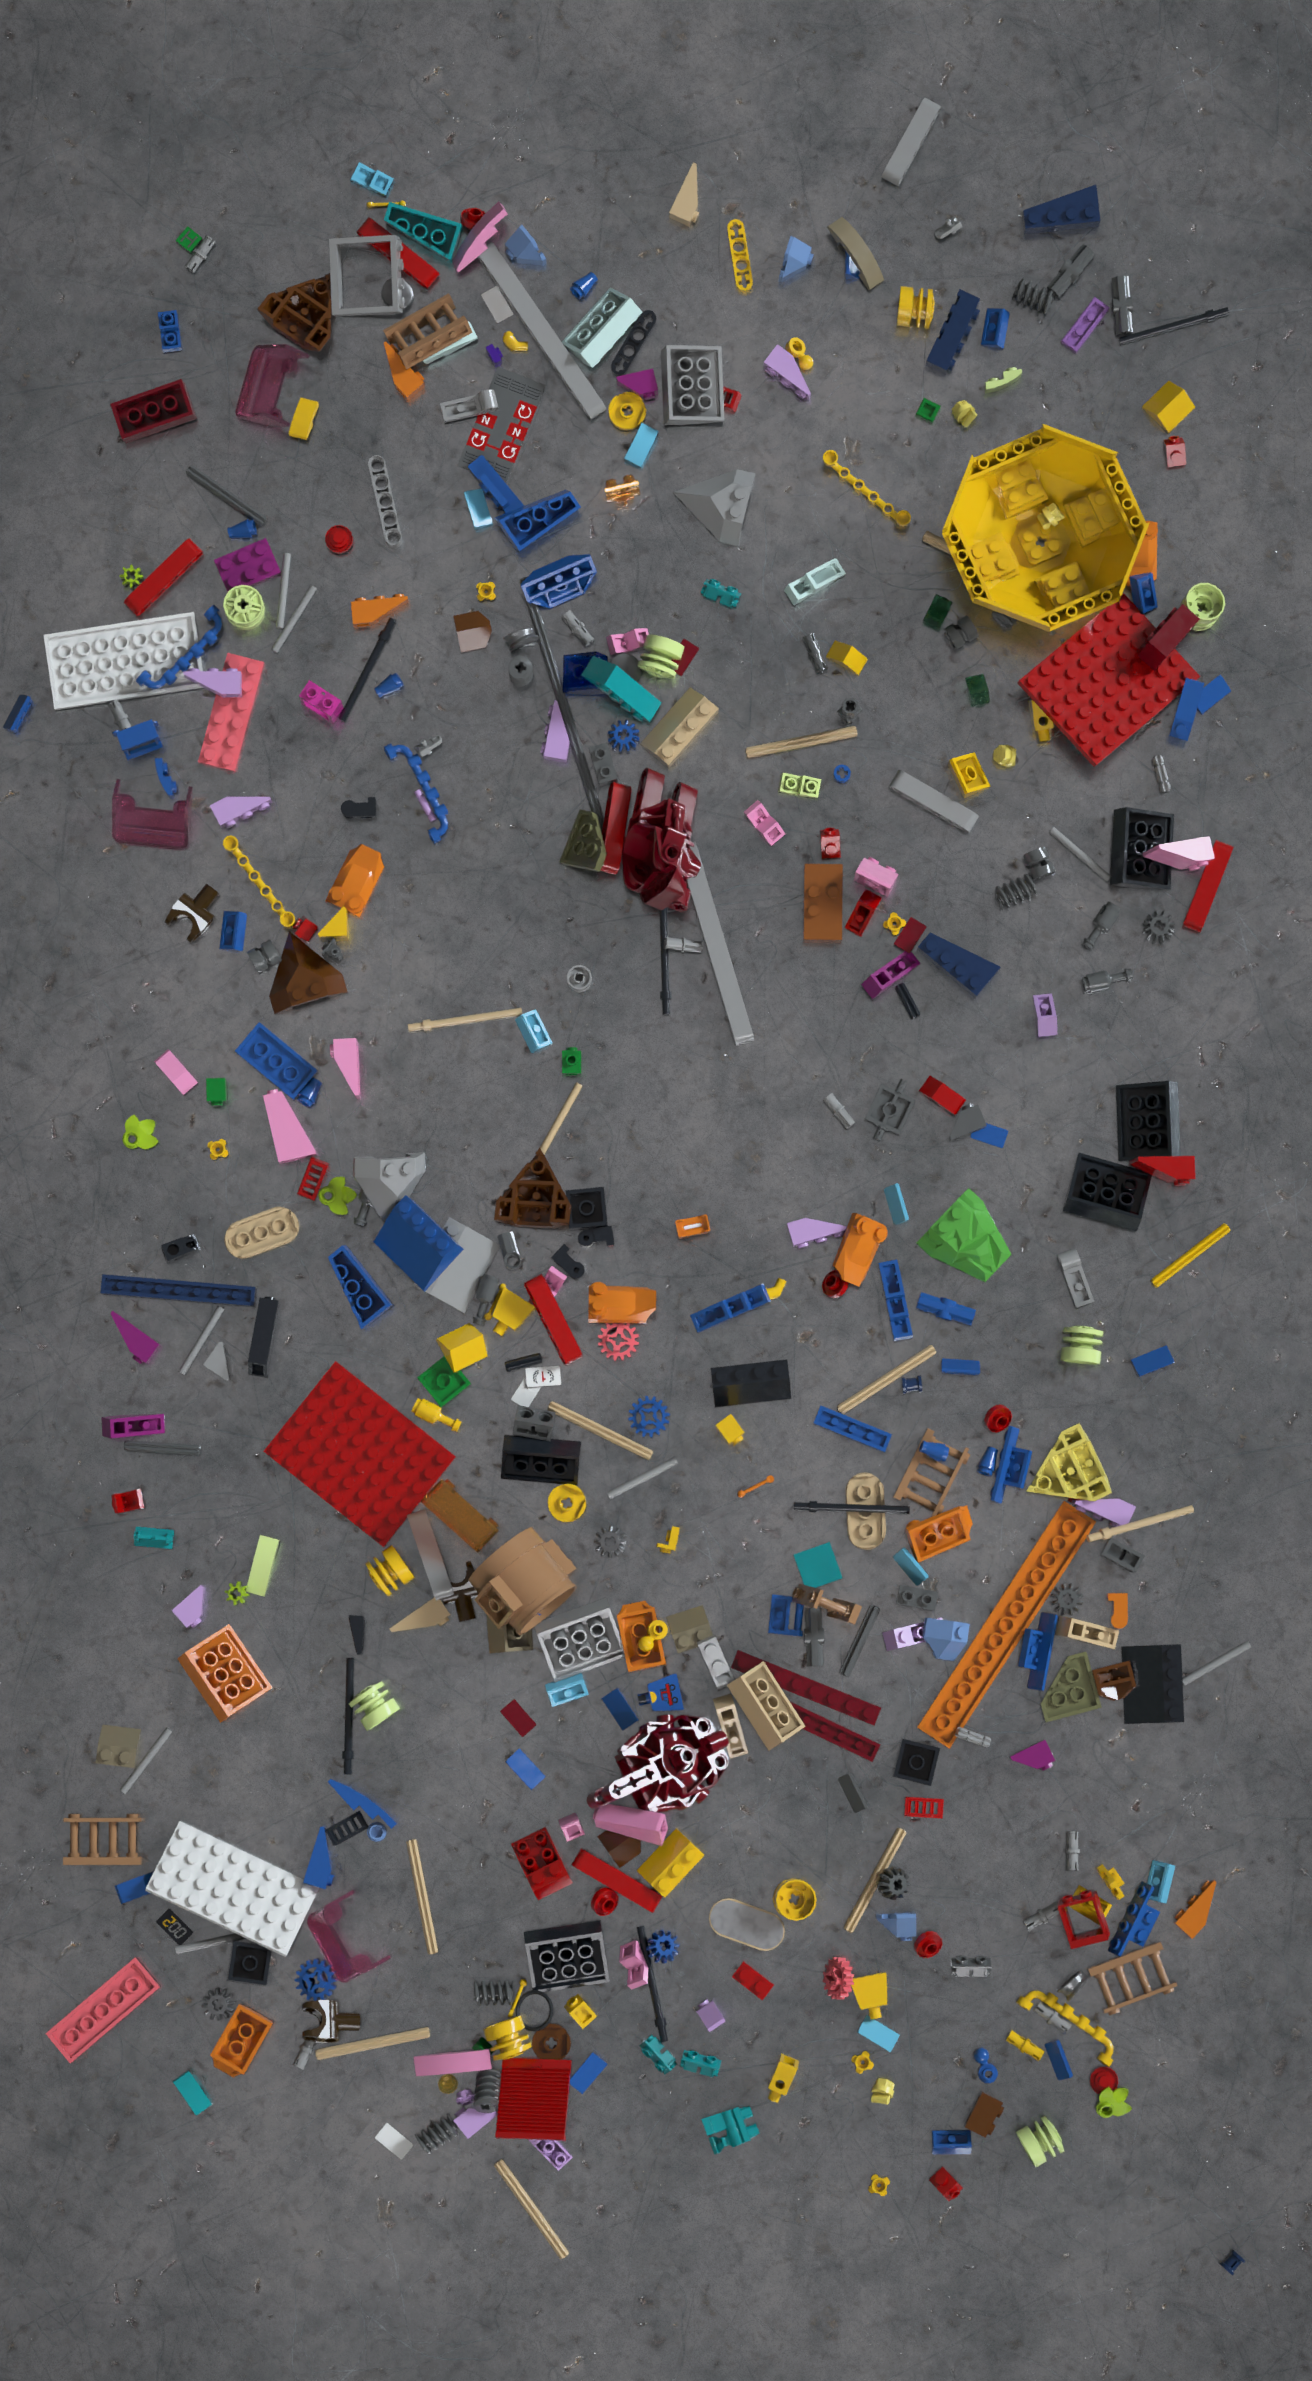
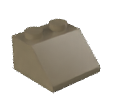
M703 1605L666 1617L678 1654L697 1648V1642L713 1635Z
M487 1616L489 1653L533 1650L532 1629L522 1635H518L509 1623L498 1629Z
M102 1725L96 1763L136 1768L141 1729Z

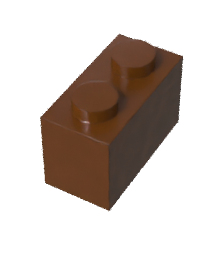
M981 2091L964 2127L985 2138L987 2134L991 2135L995 2128L993 2124L995 2118H1000L1004 2107H1002L1003 2102Z

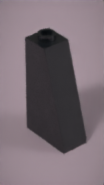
M273 1297L259 1298L248 1358V1374L252 1376L268 1378L279 1310V1300Z

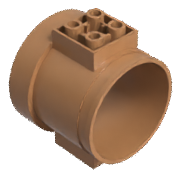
M533 1527L520 1532L497 1549L472 1573L468 1580L479 1593L474 1600L497 1628L500 1629L509 1623L518 1635L528 1632L558 1609L577 1588L569 1579L576 1570L572 1561L566 1557L552 1539L545 1543Z

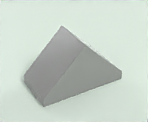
M218 1342L203 1365L224 1380L231 1381L224 1343Z

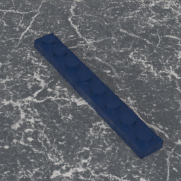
M102 1274L100 1293L254 1306L256 1287Z

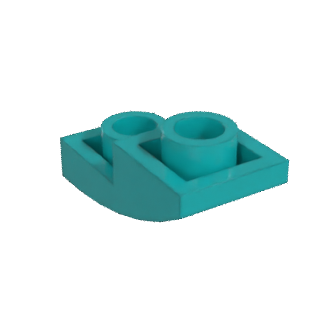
M189 2070L172 2081L196 2116L212 2105Z

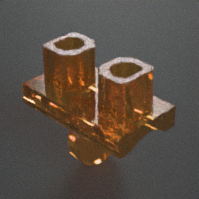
M632 474L624 476V483L617 485L615 479L607 480L605 488L607 503L612 501L616 503L623 502L624 507L628 506L627 500L641 495L638 480H635Z

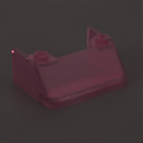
M287 344L257 345L250 357L235 410L236 416L271 427H289L290 423L282 420L281 410L275 408L285 373H291L296 369L298 359L309 358L310 355Z
M116 779L112 797L113 839L119 843L175 849L185 848L189 841L193 787L189 786L186 801L179 800L174 803L173 811L135 807L136 802L132 796L120 794V779Z
M355 1889L311 1913L307 1919V1925L329 1965H332V1970L337 1972L335 1976L343 1983L350 1982L392 1958V1955L389 1954L373 1964L364 1954L351 1958L332 1924L342 1917V1909L339 1902L356 1893Z

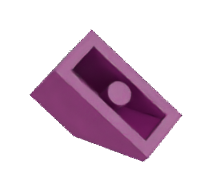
M653 368L616 377L618 386L628 392L639 395L645 400L653 399L655 395H658Z
M1042 1740L1009 1756L1012 1761L1035 1769L1041 1768L1042 1771L1052 1767V1762L1055 1761L1046 1740Z

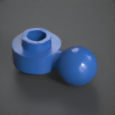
M979 2048L974 2052L975 2061L980 2063L977 2072L978 2077L984 2083H992L996 2080L998 2071L993 2064L988 2063L989 2052L984 2048ZM991 2071V2076L986 2077L985 2072Z

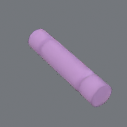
M422 790L415 791L414 794L418 798L429 821H435L437 818Z

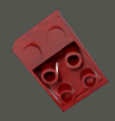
M546 1827L511 1844L537 1900L573 1883Z

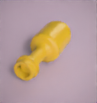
M417 1398L411 1412L415 1413V1416L431 1424L440 1421L452 1427L451 1431L457 1432L462 1423L458 1418L453 1420L443 1415L440 1406L424 1398Z

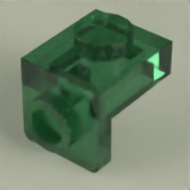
M936 594L923 621L940 629L953 602Z
M984 674L966 677L965 682L970 695L971 706L989 703V689Z

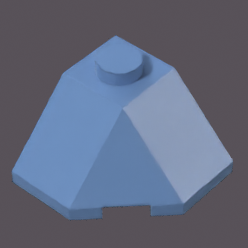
M521 225L505 243V254L510 260L514 259L517 263L544 266L546 264V257L542 252H537L539 250L537 243L524 226Z
M790 236L783 259V268H781L779 282H784L805 271L807 264L811 265L814 254H811L812 247Z
M925 1618L922 1637L926 1643H929L936 1659L954 1661L967 1644L970 1624Z
M916 1913L875 1914L876 1919L894 1936L900 1937V1941H911L912 1937H916Z

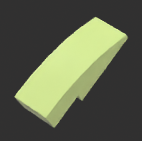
M260 1535L246 1592L265 1597L280 1540Z

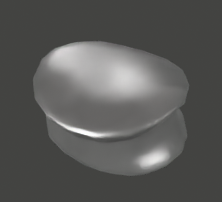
M392 278L384 283L381 290L382 299L387 306H393ZM404 280V289H402L405 308L411 303L414 295L412 287L406 280Z
M533 628L521 629L503 637V640L510 645L509 651L539 639V636L534 634Z
M621 653L611 659L610 663L617 665L635 681L640 678L642 669L637 667L638 660L631 654Z
M1079 1970L1057 1992L1063 1993L1066 1996V2000L1070 2001L1090 1979V1976H1085L1082 1970Z

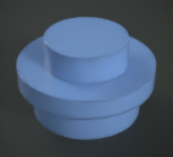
M380 1822L371 1823L367 1828V1835L372 1841H381L386 1836V1828Z

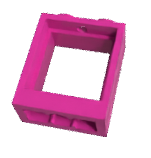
M310 680L299 695L302 705L332 724L335 723L343 710L340 699Z

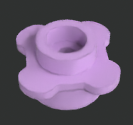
M470 2089L456 2094V2102L462 2106L471 2104L472 2100H474V2093Z

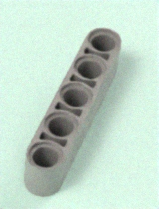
M927 98L923 99L881 176L883 179L899 186L941 109L940 105Z
M374 455L369 459L368 467L384 538L389 548L396 549L402 544V535L386 464L381 456ZM375 462H380L382 467L380 469H373L372 465ZM379 480H384L386 485L379 488L376 486V483ZM387 498L390 500V504L383 506L380 504V501ZM391 516L395 520L392 524H386L384 522L385 518ZM391 535L399 537L396 542H390L388 538Z
M898 770L889 785L893 791L964 832L970 833L979 818L975 812L904 771Z
M423 1509L408 1514L407 1518L436 1601L454 1595L426 1510Z

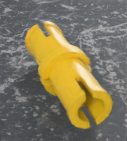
M1013 2030L1005 2040L1020 2049L1021 2053L1025 2052L1038 2062L1045 2052L1031 2043L1030 2039L1021 2037Z

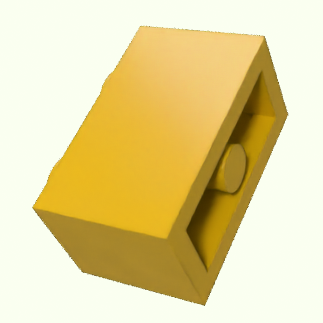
M732 1414L715 1425V1428L728 1446L730 1444L735 1446L743 1440L742 1436L745 1432Z

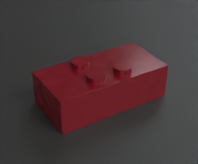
M182 379L110 404L121 438L125 444L197 419L186 385Z

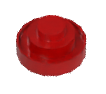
M478 208L465 209L461 212L460 221L471 230L485 212Z
M336 525L327 531L325 543L330 551L342 554L351 548L353 536L347 527Z
M833 1270L825 1276L822 1290L827 1296L838 1298L846 1292L849 1282L842 1280L838 1270Z
M1002 1404L995 1405L986 1413L984 1418L985 1425L992 1432L1003 1431L1009 1426L1012 1413Z
M605 1887L598 1890L591 1900L592 1910L599 1916L609 1915L617 1907L618 1895L611 1888Z
M927 1931L916 1939L914 1950L922 1958L933 1957L942 1948V1939L937 1932Z
M1098 2067L1090 2075V2086L1097 2094H1100L1107 2087L1114 2091L1118 2085V2076L1109 2067Z

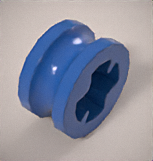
M838 765L834 769V779L839 783H844L849 780L851 771L846 765ZM839 769L847 772V776H844L845 778L837 775V772L840 771Z

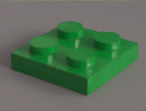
M445 1356L417 1377L441 1408L471 1385L461 1370L453 1373Z

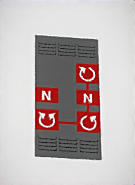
M497 367L489 389L495 391L499 409L477 416L458 466L470 470L468 465L483 455L504 482L507 483L546 385Z

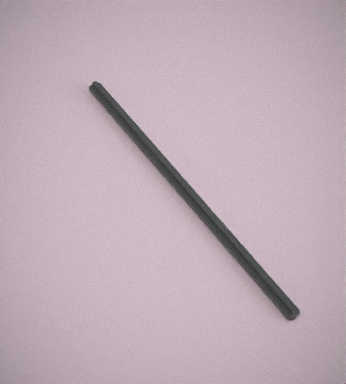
M527 577L521 578V579H520V584H521ZM526 601L535 633L539 636L540 649L591 812L597 814L602 833L604 815L539 607L534 603Z

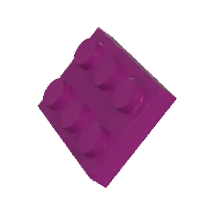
M266 538L214 560L227 592L235 586H253L281 574Z

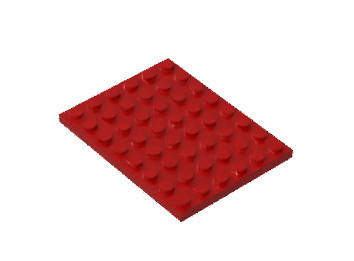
M1124 593L1119 602L1107 606L1017 682L1093 767H1096L1175 700L1182 692L1186 677L1193 680H1198L1201 677L1176 649L1169 654L1155 671L1138 657L1142 651L1140 646L1156 630V627L1144 614L1140 613L1138 608Z
M336 1361L263 1451L382 1547L386 1546L405 1522L407 1515L413 1512L456 1458V1456Z

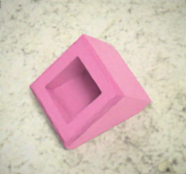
M576 1813L558 1820L567 1842L585 1835Z

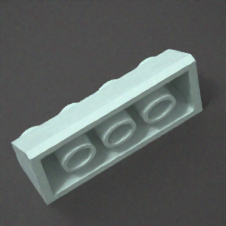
M610 287L565 337L562 343L581 362L593 368L600 362L606 352L613 347L614 343L624 335L631 324L638 319L642 311L630 297Z

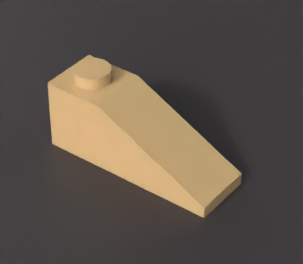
M694 162L669 212V218L689 227L692 222H696L700 213L697 212V164Z
M434 1597L391 1627L390 1631L412 1630L432 1627L437 1624L441 1627L449 1621L448 1617L451 1614L442 1601H436Z
M1059 1616L1055 1635L1115 1649L1119 1630Z
M728 1694L714 1698L713 1702L721 1730L726 1734L729 1741L727 1751L730 1759L748 1754L732 1695Z

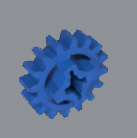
M645 1396V1401L639 1398L638 1405L632 1404L635 1409L629 1410L633 1417H629L628 1420L634 1422L630 1427L637 1428L636 1434L640 1431L643 1432L642 1437L649 1433L650 1438H652L654 1432L659 1436L660 1429L666 1430L665 1426H663L664 1423L669 1424V1421L665 1419V1417L670 1416V1413H665L668 1407L661 1406L662 1400L657 1403L655 1396L652 1400ZM645 1404H653L652 1408L649 1409L642 1407ZM659 1409L662 1413V1421L657 1419L656 1413ZM637 1412L641 1415L642 1419L639 1424L636 1421ZM650 1412H652V1417L654 1418L656 1423L651 1420L645 1421L646 1416L644 1415V1413L649 1414ZM647 1425H654L656 1427L651 1430L644 1429Z
M316 1958L313 1963L311 1960L306 1961L307 1966L305 1964L300 1965L302 1971H296L299 1978H296L295 1982H299L296 1989H302L301 1996L307 1994L306 2000H310L313 1997L314 2001L319 2000V1997L321 2000H324L326 1995H332L331 1990L336 1989L333 1982L338 1981V1979L333 1978V1975L337 1972L330 1970L331 1964L326 1966V1960H322L319 1963L318 1958ZM317 1967L313 1973L308 1972L310 1968ZM317 1976V1980L320 1981L317 1984H315V1979H313V1977ZM319 1987L325 1988L323 1992L316 1993Z

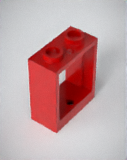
M1091 1890L1081 1892L1080 1895L1073 1897L1072 1895H1066L1059 1900L1057 1907L1071 1949L1109 1939L1110 1931L1097 1891L1091 1892ZM1092 1901L1101 1928L1075 1934L1067 1907Z

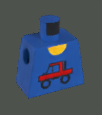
M677 1673L647 1684L649 1692L637 1694L639 1705L651 1704L652 1711L684 1710Z

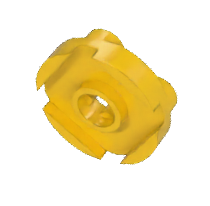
M623 392V394L616 395L611 400L608 408L610 421L618 429L625 431L636 430L646 417V407L642 398L633 392ZM630 407V411L633 413L625 416L622 409Z
M563 1484L554 1488L549 1494L548 1508L552 1516L558 1521L573 1522L584 1513L586 1499L581 1489L577 1486ZM567 1497L570 1498L572 1506L563 1508L562 1500H566Z

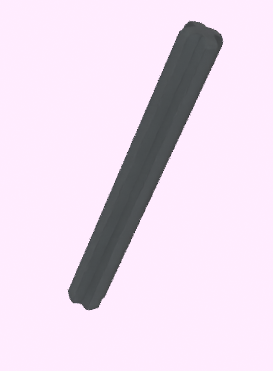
M193 465L188 467L186 471L188 476L246 517L254 520L259 526L265 523L266 517Z

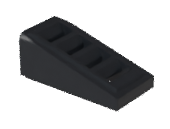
M349 1615L357 1655H362L365 1617Z
M358 1811L325 1829L335 1847L366 1830L368 1825L361 1812ZM357 1817L359 1823L362 1826L359 1829L355 1821L353 1820V1818ZM350 1821L355 1830L354 1832H351L346 1822ZM339 1826H344L348 1834L347 1836H344ZM334 1829L337 1830L341 1839L338 1840L333 1832Z

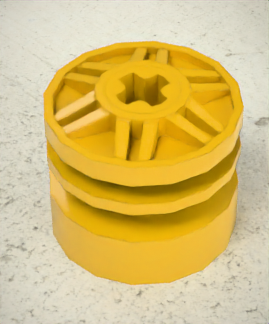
M900 287L897 326L909 327L911 320L916 319V328L920 327V320H924V329H929L934 313L935 300L933 289H928L927 297H923V288H920L918 296H914L913 287Z
M393 1545L382 1551L385 1559L383 1562L377 1557H373L377 1564L376 1567H373L370 1561L365 1563L369 1576L379 1590L383 1591L387 1596L392 1594L388 1588L390 1584L395 1591L398 1590L395 1582L397 1579L405 1585L415 1578Z
M786 1879L779 1883L774 1890V1907L780 1915L787 1919L795 1921L805 1919L815 1909L817 1901L815 1891L811 1885L803 1880ZM791 1894L798 1896L795 1904L789 1902Z
M521 2015L483 2029L487 2041L496 2040L497 2042L496 2045L490 2048V2051L498 2049L500 2053L492 2056L494 2061L513 2058L523 2054L532 2047L530 2042L521 2043L522 2040L529 2038L528 2035H518V2032L525 2028Z

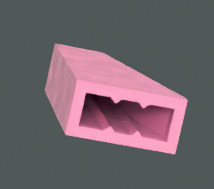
M278 1089L267 1091V1095H263L279 1164L317 1156L313 1145L282 1091L278 1092Z
M607 1804L595 1809L593 1814L595 1825L598 1828L662 1846L668 1831L666 1816L662 1813Z

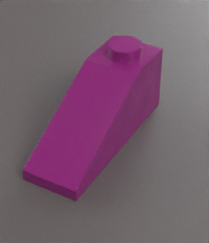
M905 951L871 974L861 985L869 996L874 999L921 963L912 952L907 953Z
M112 1311L110 1314L129 1351L134 1354L132 1358L140 1364L143 1361L148 1364L161 1345Z
M164 1414L101 1417L103 1437L120 1438L165 1433Z

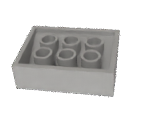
M666 345L661 350L664 425H690L725 421L722 347Z
M449 1217L443 1229L464 1250L430 1285L425 1293L465 1313L478 1290L480 1279L487 1273L500 1245ZM414 1282L413 1286H414L415 1288H417V1289L423 1291V1290Z
M607 1598L543 1620L535 1626L554 1682L625 1657L622 1640Z

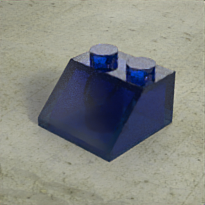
M597 651L563 655V693L582 695L606 694L581 675L593 656L607 662L608 656Z

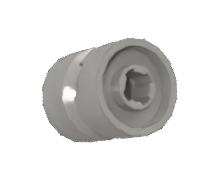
M583 965L573 966L567 973L569 988L576 993L587 991L592 984L590 970Z

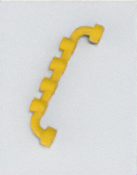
M827 450L823 454V463L833 468L838 473L840 480H847L852 484L855 492L863 493L867 497L869 504H876L881 508L884 516L892 517L902 527L910 523L911 515L908 511L901 510L896 512L892 504L885 503L879 498V494L876 491L868 489L863 480L856 479L850 474V470L847 467L839 465L837 463L838 455L834 450ZM841 472H847L848 475L842 476ZM859 483L862 487L857 488L855 485ZM874 495L877 499L871 500L870 496ZM888 507L891 509V512H886L884 509Z
M232 835L225 837L223 840L224 848L234 854L239 866L248 873L250 881L257 885L262 897L269 901L273 912L278 913L282 926L286 928L292 927L295 924L294 914L283 909L282 902L274 897L271 888L261 879L260 873L254 870L249 863L248 857L239 850L237 838ZM246 859L247 862L245 864H241L240 860ZM258 874L257 879H252L251 876ZM269 889V893L265 895L263 890ZM276 904L281 905L280 909L278 910L274 909V906Z
M1031 1991L1025 1997H1019L1016 2003L1027 2011L1033 2006V2003H1031L1033 1999H1040L1044 2004L1057 2011L1078 2028L1104 2044L1106 2047L1105 2053L1100 2052L1096 2059L1105 2066L1110 2067L1113 2062L1111 2059L1113 2044L1105 2036L1107 2032L1099 2026H1096L1094 2029L1089 2025L1090 2020L1082 2014L1080 2017L1074 2015V2009L1066 2003L1063 2006L1057 2003L1059 1998L1050 1992L1046 1995L1040 1991Z

